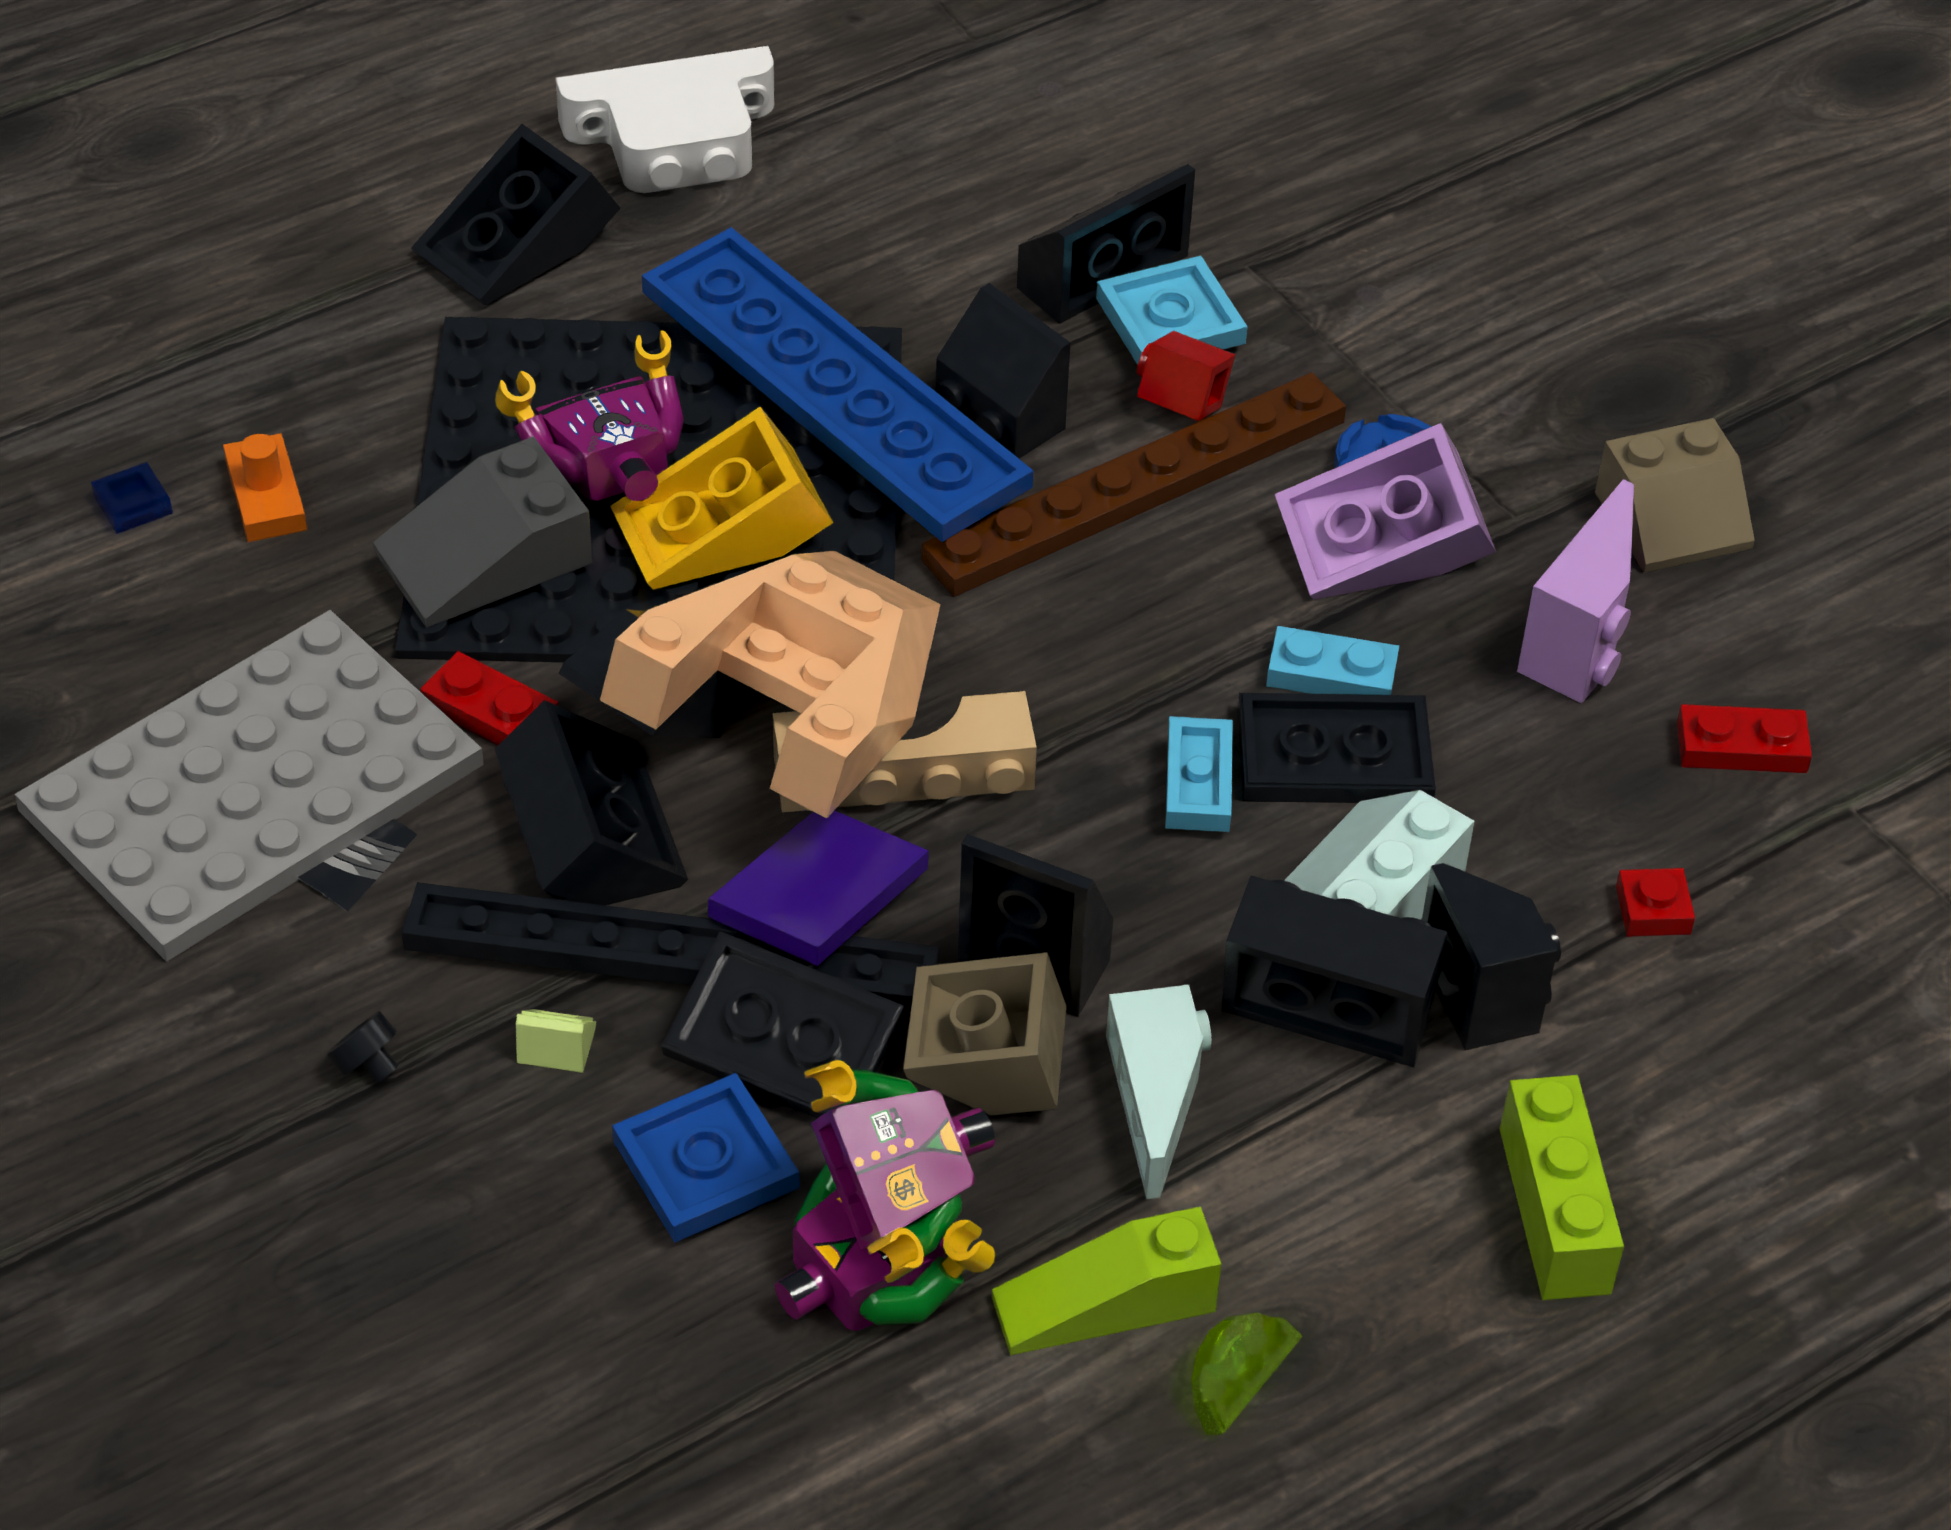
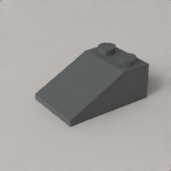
M534 436L478 457L373 542L374 552L426 628L593 563L589 510Z

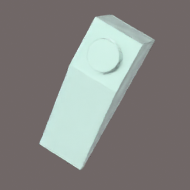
M1189 985L1109 994L1106 1038L1146 1199L1160 1198L1199 1079L1201 1053L1211 1049V1028L1207 1012L1205 1010L1196 1011Z

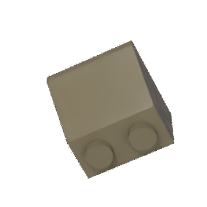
M1714 418L1605 441L1595 493L1603 504L1623 479L1634 484L1631 553L1644 573L1753 549L1755 539L1740 458Z
M1048 953L917 967L903 1068L906 1077L930 1089L938 1090L941 1094L970 1107L981 1108L988 1115L1057 1109L1066 1003Z

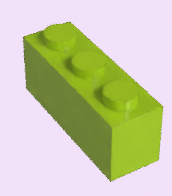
M1578 1075L1510 1080L1500 1124V1133L1542 1300L1611 1295L1624 1244Z

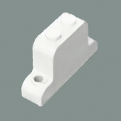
M768 46L555 78L558 121L563 136L568 141L576 144H609L613 149L624 185L638 193L657 192L744 177L752 168L751 119L763 117L774 108V62Z

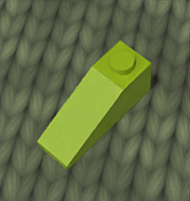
M1200 1206L1132 1220L993 1288L992 1300L1011 1356L1216 1312L1222 1264Z

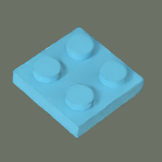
M1201 255L1097 281L1096 299L1137 365L1143 350L1149 343L1172 331L1179 332L1220 349L1246 344L1248 326Z

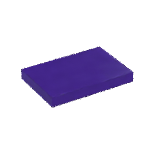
M835 810L828 818L812 812L708 898V917L818 966L928 869L929 850Z

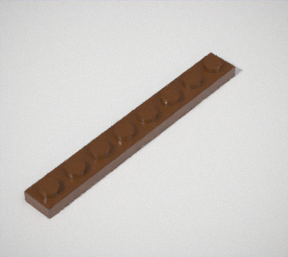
M1313 372L1308 373L994 511L944 542H941L936 537L922 543L921 561L950 594L956 597L1344 423L1346 405Z

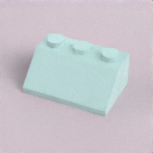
M1421 790L1360 801L1284 881L1295 884L1301 890L1332 899H1351L1359 902L1367 909L1395 917H1413L1421 920L1431 866L1445 863L1465 871L1474 820Z

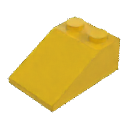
M761 407L656 475L658 486L649 498L642 501H633L625 496L610 506L646 582L653 590L782 557L833 523L795 450Z

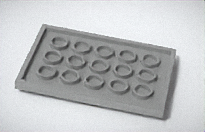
M328 610L14 795L18 811L144 940L168 962L299 880L297 879L299 876L389 821L398 819L484 765L482 748L336 614Z

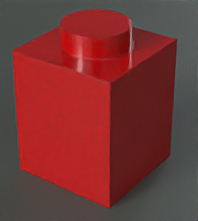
M1172 331L1149 343L1143 350L1137 366V375L1142 377L1137 397L1200 421L1221 408L1236 355L1187 335Z

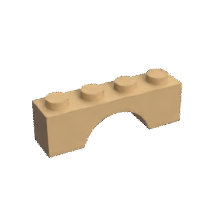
M1026 692L963 696L957 712L947 724L923 737L899 740L838 807L883 805L893 802L926 799L940 800L959 796L992 793L1006 794L1014 791L1034 790L1037 746ZM797 711L773 713L775 768L787 728L801 715ZM779 794L782 813L811 811Z

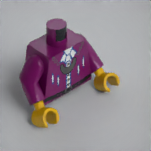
M663 330L660 331L659 340L662 352L659 354L647 353L642 347L641 336L638 335L636 339L635 362L642 371L649 373L650 380L644 382L641 376L630 378L535 408V416L530 405L535 394L536 384L528 373L520 371L516 384L522 396L511 394L507 390L504 381L500 380L495 397L496 406L501 413L517 418L519 424L514 428L520 440L522 441L534 436L569 485L578 490L587 500L599 501L624 493L633 501H642L649 498L658 486L656 475L668 468L667 456L674 453L677 449L684 421L674 376H667L666 367L670 362L671 339Z

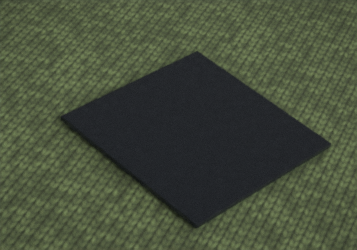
M445 317L417 506L478 457L521 441L514 428L519 424L517 418L501 413L496 406L495 397L500 380L504 381L507 390L511 394L522 396L518 391L516 380L520 371L528 373L536 384L535 394L530 405L536 416L535 408L637 376H641L644 382L650 380L649 373L642 371L635 362L636 339L638 335L641 336L642 347L647 353L659 354L662 352L659 340L660 331L663 330L671 339L670 362L666 367L667 376H674L684 418L677 449L674 453L667 456L668 467L761 407L795 450L833 523L782 557L653 590L646 582L610 507L626 495L621 493L599 501L587 500L578 490L571 486L589 510L593 563L427 628L404 596L396 644V658L449 660L459 651L477 661L564 663L625 609L647 611L654 606L662 605L793 554L836 551L895 581L897 504L678 322ZM856 327L901 363L902 328Z

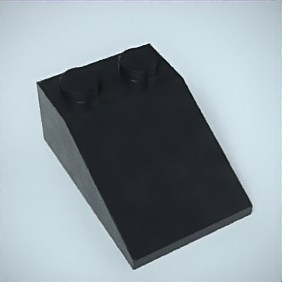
M521 124L411 249L483 305H487L583 251L621 208L590 171Z
M967 834L961 845L958 962L1047 952L1066 1003V1013L1079 1017L1110 962L1113 917L1094 880Z

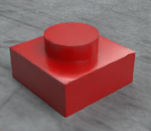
M1684 868L1619 870L1616 891L1627 937L1691 935L1695 914Z

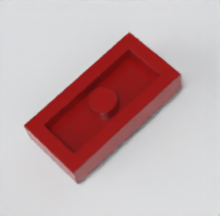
M459 651L420 688V692L454 723L496 745H499L544 700L559 706L558 701Z
M1680 705L1677 728L1682 767L1808 773L1812 752L1806 710Z

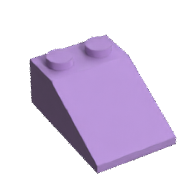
M1441 423L1275 494L1309 594L1313 600L1440 576L1496 552L1459 452Z
M1624 479L1533 586L1517 672L1581 704L1597 684L1606 686L1615 675L1621 661V653L1615 651L1616 644L1624 633L1631 616V611L1625 608L1631 571L1634 484Z

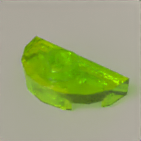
M1258 1312L1227 1316L1208 1331L1196 1353L1191 1379L1194 1409L1206 1435L1224 1434L1303 1337L1286 1319L1270 1317Z

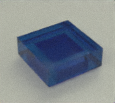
M148 462L91 482L94 498L116 534L173 514L170 497Z

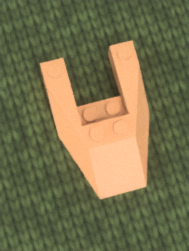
M836 551L793 554L647 610L615 639L600 701L657 729L717 670L801 713L787 728L770 789L828 818L912 727L941 604Z

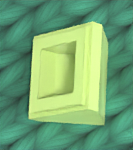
M537 1009L523 1010L517 1014L516 1019L517 1063L583 1073L594 1037L596 1021H593L592 1017Z

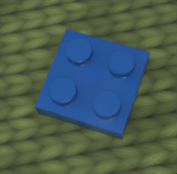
M737 1073L612 1125L614 1144L674 1243L800 1188L799 1170Z

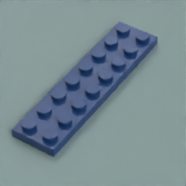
M732 227L642 275V293L941 542H944L1033 488L1034 470Z

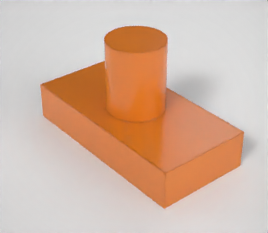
M282 433L275 435L253 434L246 437L243 441L224 444L225 461L247 542L307 531L305 512Z

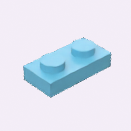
M1277 626L1266 686L1309 694L1391 695L1399 645Z
M1169 716L1166 829L1230 832L1233 720Z

